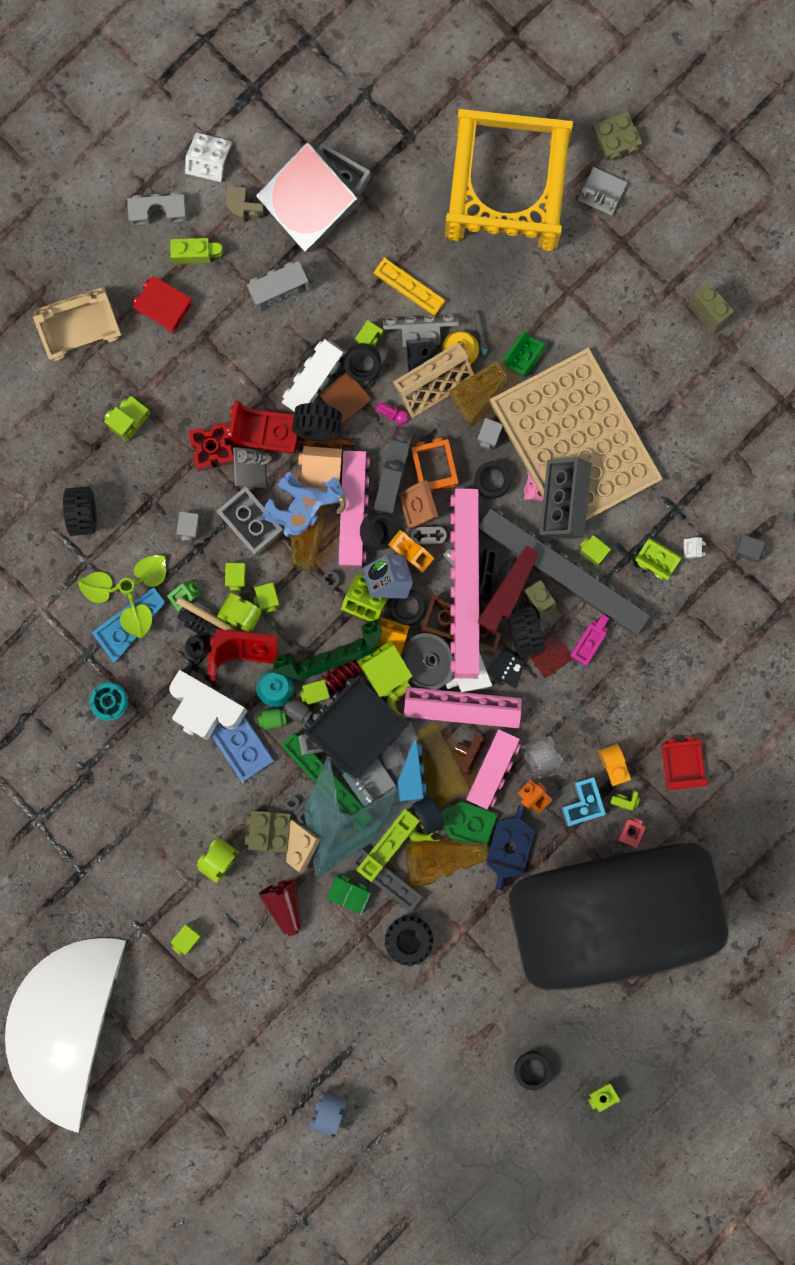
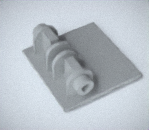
M593 167L578 201L612 216L628 182Z
M233 448L235 486L266 488L265 464L272 461V456L269 453H264L263 450Z
M378 758L356 781L347 773L343 774L363 807L396 786Z

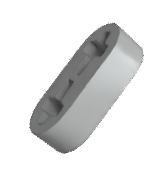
M418 527L411 532V539L420 546L440 545L445 542L447 537L446 531L442 527ZM436 531H440V534H443L444 537L437 541L436 537H430V535H435ZM417 532H421V535H428V537L417 541L414 535H417Z

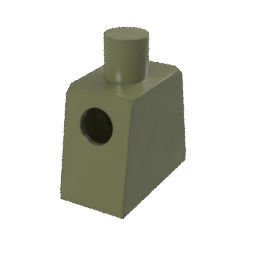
M536 579L522 589L521 592L535 609L540 620L556 610V602L541 580Z

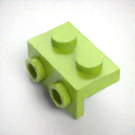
M649 537L635 561L638 562L641 568L653 571L656 577L662 580H669L682 557Z

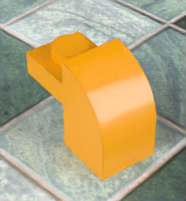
M401 530L388 544L397 555H405L407 563L422 573L434 559L430 553L422 546L416 544Z
M618 744L598 750L603 767L606 768L612 786L631 780L624 756Z

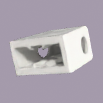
M480 653L478 678L457 679L453 675L446 684L447 689L458 686L460 692L465 693L492 687Z

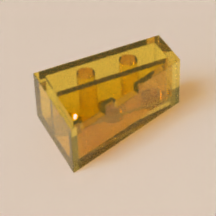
M496 360L449 390V398L469 427L489 404V400L506 383L507 375Z

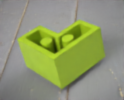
M132 396L128 399L125 398L121 402L120 409L117 407L113 410L110 409L105 415L104 421L108 428L125 442L130 440L151 414L146 407Z

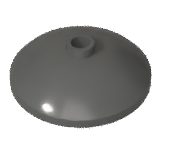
M421 633L412 637L404 646L402 659L413 676L409 679L413 685L422 689L436 690L450 681L454 673L450 671L451 660L454 661V653L450 652V645L445 639L437 634Z

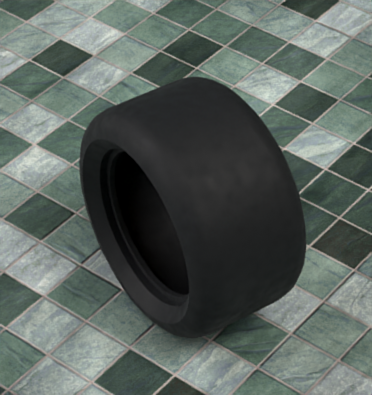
M681 843L645 849L537 873L518 880L512 886L509 893V905L524 973L527 980L533 986L543 990L590 987L680 968L718 954L725 947L729 938L728 925L713 860L710 853L703 846L696 843Z

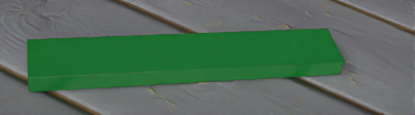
M295 732L280 745L358 830L373 818L314 753L301 754L299 737Z

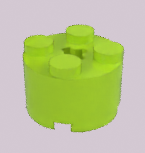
M230 593L217 617L231 623V626L240 631L252 632L263 611L247 600L245 601L241 597Z
M215 838L209 846L208 854L203 853L197 861V867L201 873L217 884L219 879L221 880L234 862L232 860L235 857L237 858L240 852L223 839Z

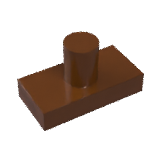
M476 734L470 747L461 742L457 743L454 752L465 757L460 767L461 771L469 775L471 774L486 739Z

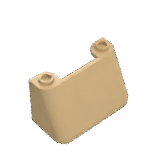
M100 287L33 311V319L49 360L64 358L67 350L100 339L113 342L119 339L118 336H121L105 287Z

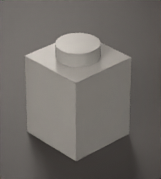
M485 418L477 438L479 446L490 450V448L495 449L503 424Z
M179 512L176 534L178 537H181V540L192 542V539H197L200 524L199 514Z

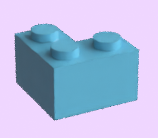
M594 777L574 783L579 802L561 807L567 826L606 815Z

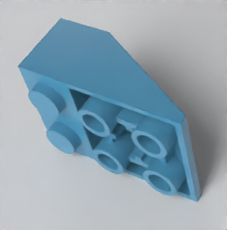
M414 740L398 780L400 802L423 799V795H427L426 784L421 782V776L424 775L423 763L419 764V756H422L421 744H417V740Z

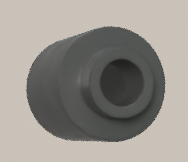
M297 699L289 700L284 707L285 715L300 724L306 725L314 713L310 710L309 706Z

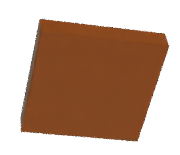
M344 373L318 394L326 405L334 407L343 414L342 424L372 401L358 382L350 378L347 373Z

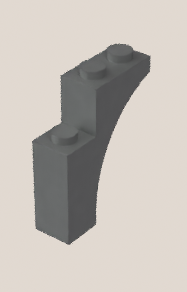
M396 427L391 438L374 506L375 510L393 514L415 432L411 431L408 427Z

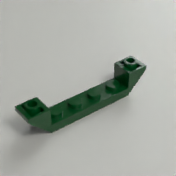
M377 619L363 624L362 639H357L347 645L323 652L310 659H304L299 663L295 661L291 652L279 655L273 659L274 672L303 680L372 654L382 634L381 621Z

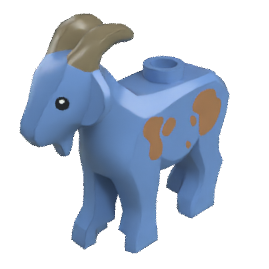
M287 472L286 476L282 477L279 482L278 488L291 494L295 499L290 504L288 510H279L276 508L274 501L269 499L260 518L273 524L285 526L284 534L286 537L288 535L298 536L305 532L310 525L314 526L319 517L316 514L322 506L340 503L336 512L337 514L342 513L346 508L345 494L337 478H332L329 482H322L327 487V491L301 485L290 472Z

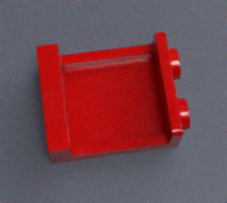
M152 276L150 280L147 279L144 283V290L141 295H137L134 299L133 309L135 312L141 313L163 326L174 335L193 305V301L190 297Z
M696 737L685 738V742H677V739L666 740V744L661 745L667 791L708 786L707 778H705L701 750L702 740H697Z

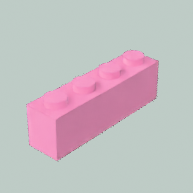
M498 729L466 798L467 801L488 810V807H493L497 799L494 794L497 789L501 790L505 781L502 777L505 771H510L513 764L510 759L513 754L517 755L521 744L518 743L519 738Z

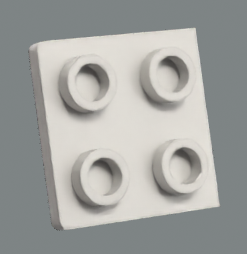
M196 133L186 154L185 174L221 182L223 179L224 162L232 142Z

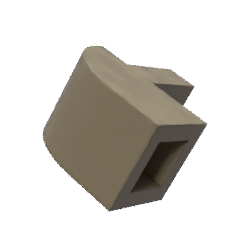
M227 186L226 203L229 213L234 219L245 223V215L253 219H257L259 216L264 217L265 209L263 204L247 203L246 188Z

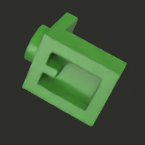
M189 580L179 585L167 597L177 611H180L184 607L176 604L179 596L192 602L202 594L199 591V587Z

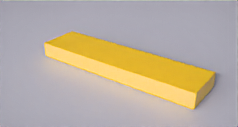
M385 257L373 272L378 278L433 316H436L446 302L445 299Z

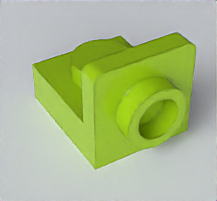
M637 791L632 792L630 801H627L628 797L616 794V797H610L609 804L633 811V808H637L640 797L637 796Z

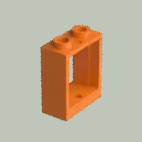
M437 438L432 440L433 443L425 444V442H419L414 444V447H411L418 483L424 480L417 453L445 447L451 477L428 482L431 492L458 487L459 483L448 439Z

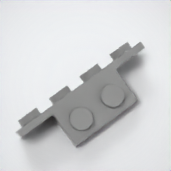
M451 314L439 318L429 315L420 319L410 316L400 320L395 317L383 320L384 330L402 329L403 347H406V340L429 338L435 345H441L440 327L459 325L458 317H454Z

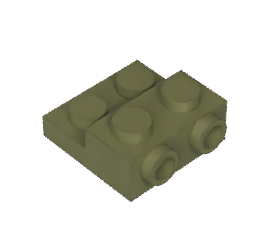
M628 112L595 123L592 126L605 161L609 159L611 161L617 160L626 153L634 154L641 148L642 141L636 126H633Z
M251 811V815L247 814L246 826H250L249 834L245 835V845L248 846V850L287 853L291 814Z

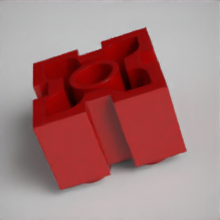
M226 423L211 426L212 431L205 432L204 428L188 431L191 446L194 450L197 449L198 451L193 453L196 469L199 472L213 469L214 463H219L221 467L234 464L233 449L231 445L227 446V442H231V439L227 435ZM211 444H214V446H216V448L213 451L208 450V448L211 447Z

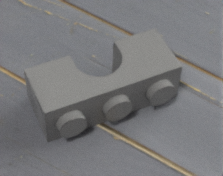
M174 192L167 196L152 194L151 197L135 195L127 199L128 218L131 226L150 225V215L158 209L166 212L168 223L187 222L184 194Z

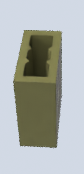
M710 282L694 294L688 305L712 334L726 324L734 312Z

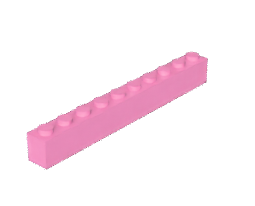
M455 488L454 495L450 496V506H454V513L450 514V524L454 525V531L450 533V542L454 543V549L450 551V561H454V568L450 570V579H454V586L450 588V597L454 598V604H451L450 615L454 616V623H451L450 634L454 635V642H451L450 652L454 653V661L451 660L450 671L454 672V678L477 679L479 676L478 489Z

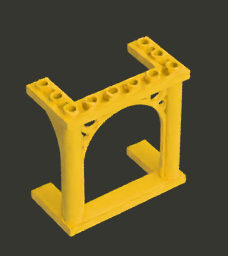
M459 109L456 134L458 137L450 208L446 216L445 237L452 241L464 239V230L467 228L471 232L485 230L490 234L503 232L509 236H517L518 234L526 235L528 238L540 236L539 248L545 251L557 249L562 229L560 216L567 151L573 121ZM476 125L551 133L547 183L542 196L533 206L517 213H501L488 208L478 199L471 184V166ZM467 196H471L473 200L465 204V201H468ZM545 204L544 210L546 209V213L539 208V205ZM473 205H478L480 211L474 216L468 215V209ZM531 212L539 213L542 221L540 223L532 221L530 218ZM483 213H488L490 215L489 218L487 216H481ZM526 217L527 222L524 220L520 221L519 218Z

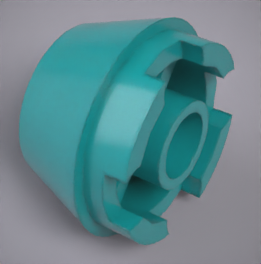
M269 669L262 673L256 684L259 699L272 707L286 704L292 698L295 689L294 681L291 677L276 674L274 669Z
M106 682L98 685L92 691L89 704L96 717L105 721H111L124 714L128 705V697L120 685Z

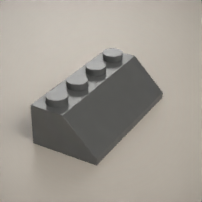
M580 458L547 460L539 535L564 539L584 538L592 463Z

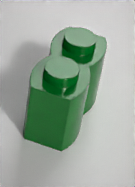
M343 875L340 878L335 877L326 899L362 914L371 894L368 891L369 887L358 883L356 886L350 883L352 879Z

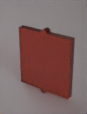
M555 634L544 640L545 650L543 653L529 656L534 662V667L538 668L544 678H547L573 660L566 651L565 645L561 644Z

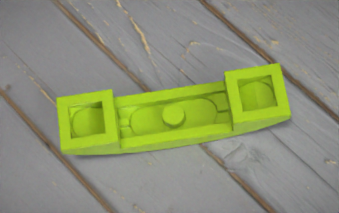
M404 809L357 868V871L372 882L420 820Z

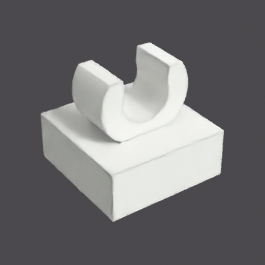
M702 538L684 539V558L692 559L706 555L705 552H702V546L706 545Z

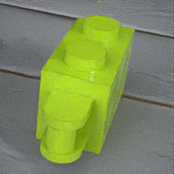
M208 238L170 239L171 260L173 264L211 263V258H219L223 255L221 244L210 243Z

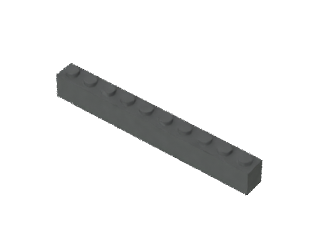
M495 509V511L489 510L478 526L479 532L516 557L520 556L525 546L536 550L539 553L532 566L534 569L601 614L607 616L635 637L639 634L650 617L647 614V609L641 605L637 607L632 604V599L628 596L617 594L613 586L609 584L604 585L599 582L600 578L593 573L589 575L583 571V566L576 562L574 564L571 563L562 552L556 553L553 551V547L549 543L538 541L536 539L537 536L531 531L527 530L525 532L520 529L521 525L514 520H507L504 518L505 514L498 509Z

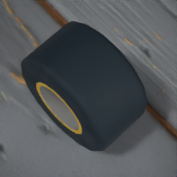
M426 797L412 804L414 816L420 820L418 826L425 835L434 833L444 827L440 811L432 798Z

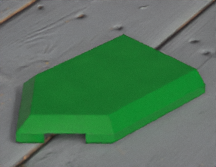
M463 801L440 811L444 828L449 838L486 850L498 816L497 813Z

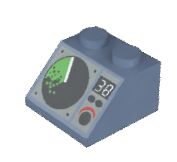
M386 554L363 567V574L370 597L407 599L413 581L405 555Z

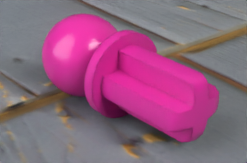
M381 401L376 407L377 412L387 416L388 420L394 418L395 422L399 425H404L409 420L408 413L405 410L397 411V406L392 407Z

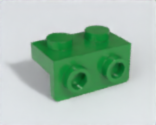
M523 330L515 339L511 349L506 352L503 362L509 370L526 378L547 347L544 343L530 337Z

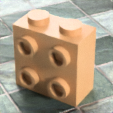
M304 446L303 453H299L298 465H302V470H298V482H301V485L323 491H327V487L322 482H329L332 478H337L340 483L342 449Z

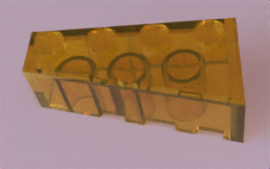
M330 505L322 506L316 514L319 517L314 526L310 525L305 532L298 536L292 535L291 564L294 567L314 571Z

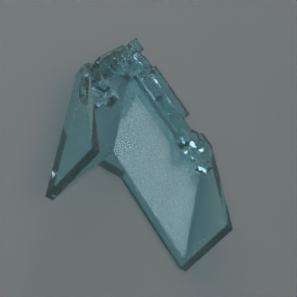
M326 757L304 807L307 829L321 839L312 856L316 878L375 840L398 792L397 786L394 785L391 791L350 816L339 811L330 757Z

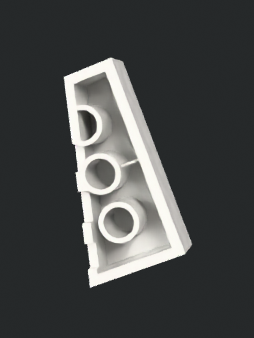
M324 339L323 342L320 341L314 349L316 351L314 356L306 360L303 372H299L294 378L293 382L295 384L291 389L288 388L283 394L284 400L282 403L295 411L297 405L314 403L319 396L317 391H322L328 384V376L333 375L340 368L339 361L342 357L345 358L347 354L344 349L330 340Z

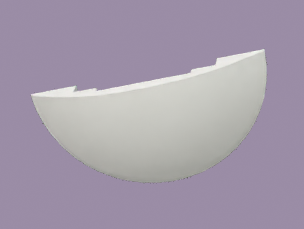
M114 938L87 939L64 946L51 953L39 962L25 977L12 1000L8 1012L5 1030L6 1055L12 1076L26 1100L45 1118L74 1132L79 1133L88 1097L87 1089L91 1077L90 1073L114 980L118 976L126 940Z

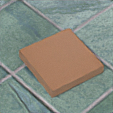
M427 480L421 481L398 493L409 529L416 528L438 517Z

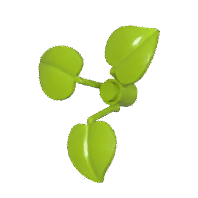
M154 555L140 560L134 567V575L139 580L123 578L112 589V579L104 572H94L78 580L81 592L91 602L98 604L107 602L110 596L109 592L112 593L118 589L123 596L128 597L132 608H127L122 612L120 616L121 626L129 634L143 638L151 628L152 613L144 604L135 607L132 598L135 592L134 584L144 582L148 587L159 586L166 577V558L163 555Z

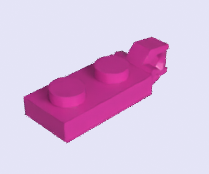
M602 614L597 622L593 620L588 625L570 657L585 666L588 665L607 634L606 631L608 629L604 627L609 619L607 616Z

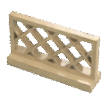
M458 342L393 382L411 418H414L476 380L468 361L469 357ZM462 362L460 368L455 367L456 365ZM452 371L458 372L455 379L450 378ZM446 372L444 377H439L440 375ZM463 373L469 374L468 377L460 380ZM436 381L441 382L439 389L433 388ZM428 382H430L428 387H422ZM447 383H452L450 388L444 389ZM420 391L425 392L423 398H417ZM414 392L412 397H406L410 393ZM430 393H436L434 398L428 399ZM415 402L420 403L419 407L412 410V407Z

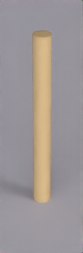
M180 596L178 597L176 604L219 628L242 632Z

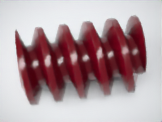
M358 659L340 665V668H333L334 673L327 670L328 677L321 676L332 690L338 692V686L340 685L345 688L344 681H348L351 676L356 678L357 671L361 674L364 673L357 663Z

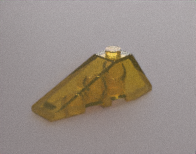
M436 722L419 730L426 792L433 799L437 807L470 792Z
M420 841L406 844V863L411 888L436 882V878L445 874L448 877L453 875L452 872L457 869H467L486 861L487 845L442 841Z

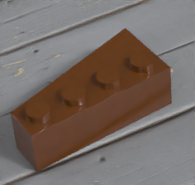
M433 594L421 633L437 634L445 639L447 643L451 644V642H454V635L450 634L451 623H454V616L450 615L451 604L444 602ZM479 625V653L494 657L501 634L498 632H485Z

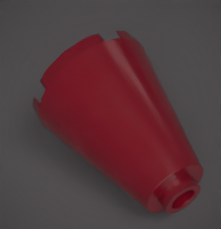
M293 879L277 882L278 885L274 887L270 885L262 889L259 895L283 934L293 936L299 933V929L302 926L297 884Z

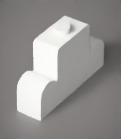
M181 670L178 671L170 685L171 695L177 700L182 701L172 719L183 726V731L191 736L195 733L201 738L208 740L219 722L226 729H235L247 713L243 706Z

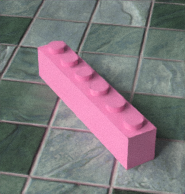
M343 451L342 489L345 494L346 508L340 517L339 567L362 568V563H366V551H363L364 543L360 536V526L362 521L368 516V514H364V506H368V495H365V487H369V476H366V468H370V457H366V452Z
M406 687L404 717L519 728L522 698Z

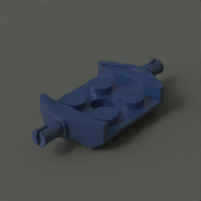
M518 805L513 819L497 821L486 865L498 874L497 877L499 878L495 889L503 891L508 877L524 875V869L535 831L523 821L522 818L526 807L522 806L521 810L520 805ZM508 842L514 843L516 847L515 851L511 854L505 851V845Z

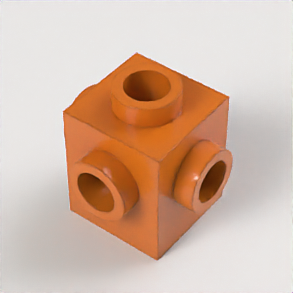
M531 779L517 793L522 798L520 802L528 810L533 808L538 814L552 802V799L545 793L547 789L540 782L535 784Z

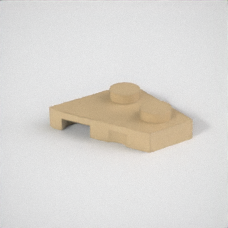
M291 820L289 825L286 863L298 872L304 873L321 839L296 820Z

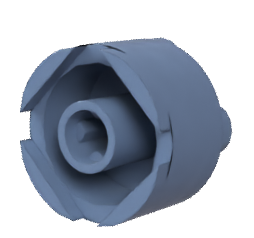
M321 1092L309 1128L335 1138L348 1100L327 1092Z

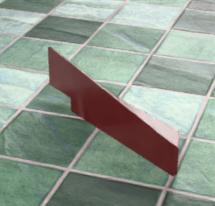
M525 546L478 619V624L483 631L496 632L500 620L510 618L539 552L529 546Z

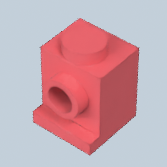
M636 818L626 819L617 841L637 849L646 827L642 826L643 822ZM630 828H633L635 830V834L633 836H630L628 834V830Z

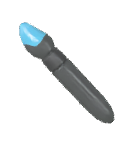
M476 310L474 321L479 349L482 355L485 356L488 347L485 342L481 314Z

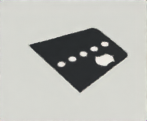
M504 651L488 669L487 673L516 689L524 661L510 652Z

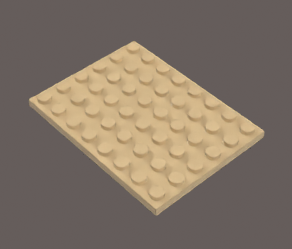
M589 348L489 400L542 497L544 496L547 460L580 458L592 463L586 521L663 479Z

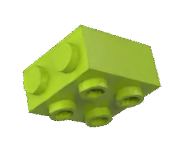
M357 573L344 598L341 610L367 621H374L380 618L389 598L370 597L365 577Z
M390 641L375 649L372 654L364 656L357 661L379 697L389 695L395 687L406 684L413 677L396 647Z

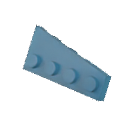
M153 587L136 599L134 605L135 607L141 604L146 605L150 609L153 618L163 607L165 601ZM131 604L91 632L113 663H116L137 638L126 632L120 623L122 612L127 608H132Z

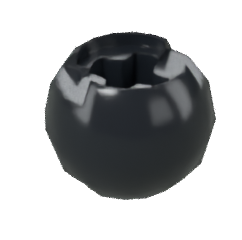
M194 635L185 642V652L192 659H201L208 653L209 644L203 636ZM200 642L201 650L194 652L192 645Z

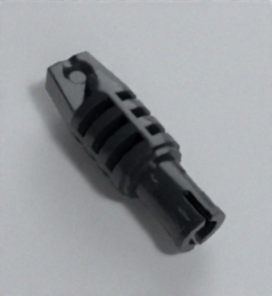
M180 610L177 616L179 620L185 622L184 627L203 637L215 636L216 629H218L214 627V624L193 612L189 614Z

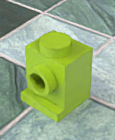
M367 320L356 336L355 343H365L375 347L379 341L377 337L382 338L383 330Z
M609 1081L589 1092L591 1098L588 1101L593 1110L597 1108L599 1112L620 1101ZM602 1095L607 1097L605 1102L600 1101Z

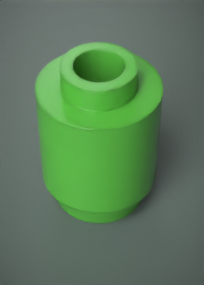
M285 710L261 711L262 715H258L259 727L263 726L264 730L282 728V725H286Z

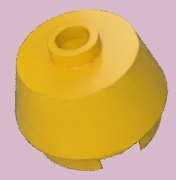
M455 331L447 335L442 343L441 352L458 342L466 351L471 365L479 354V345L476 338L466 331ZM462 362L456 365L455 367L460 368Z

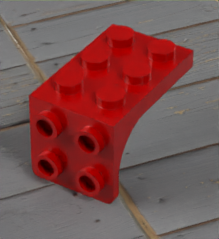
M235 400L234 405L230 409V416L232 418L231 423L227 426V435L237 447L296 454L299 436L292 432L294 415L251 409L241 404L240 401Z
M216 629L215 636L211 637L210 648L212 649L211 652H208L207 663L209 664L208 674L211 675V681H215L219 667L230 660L273 664V659L278 657V636L239 632L230 629Z

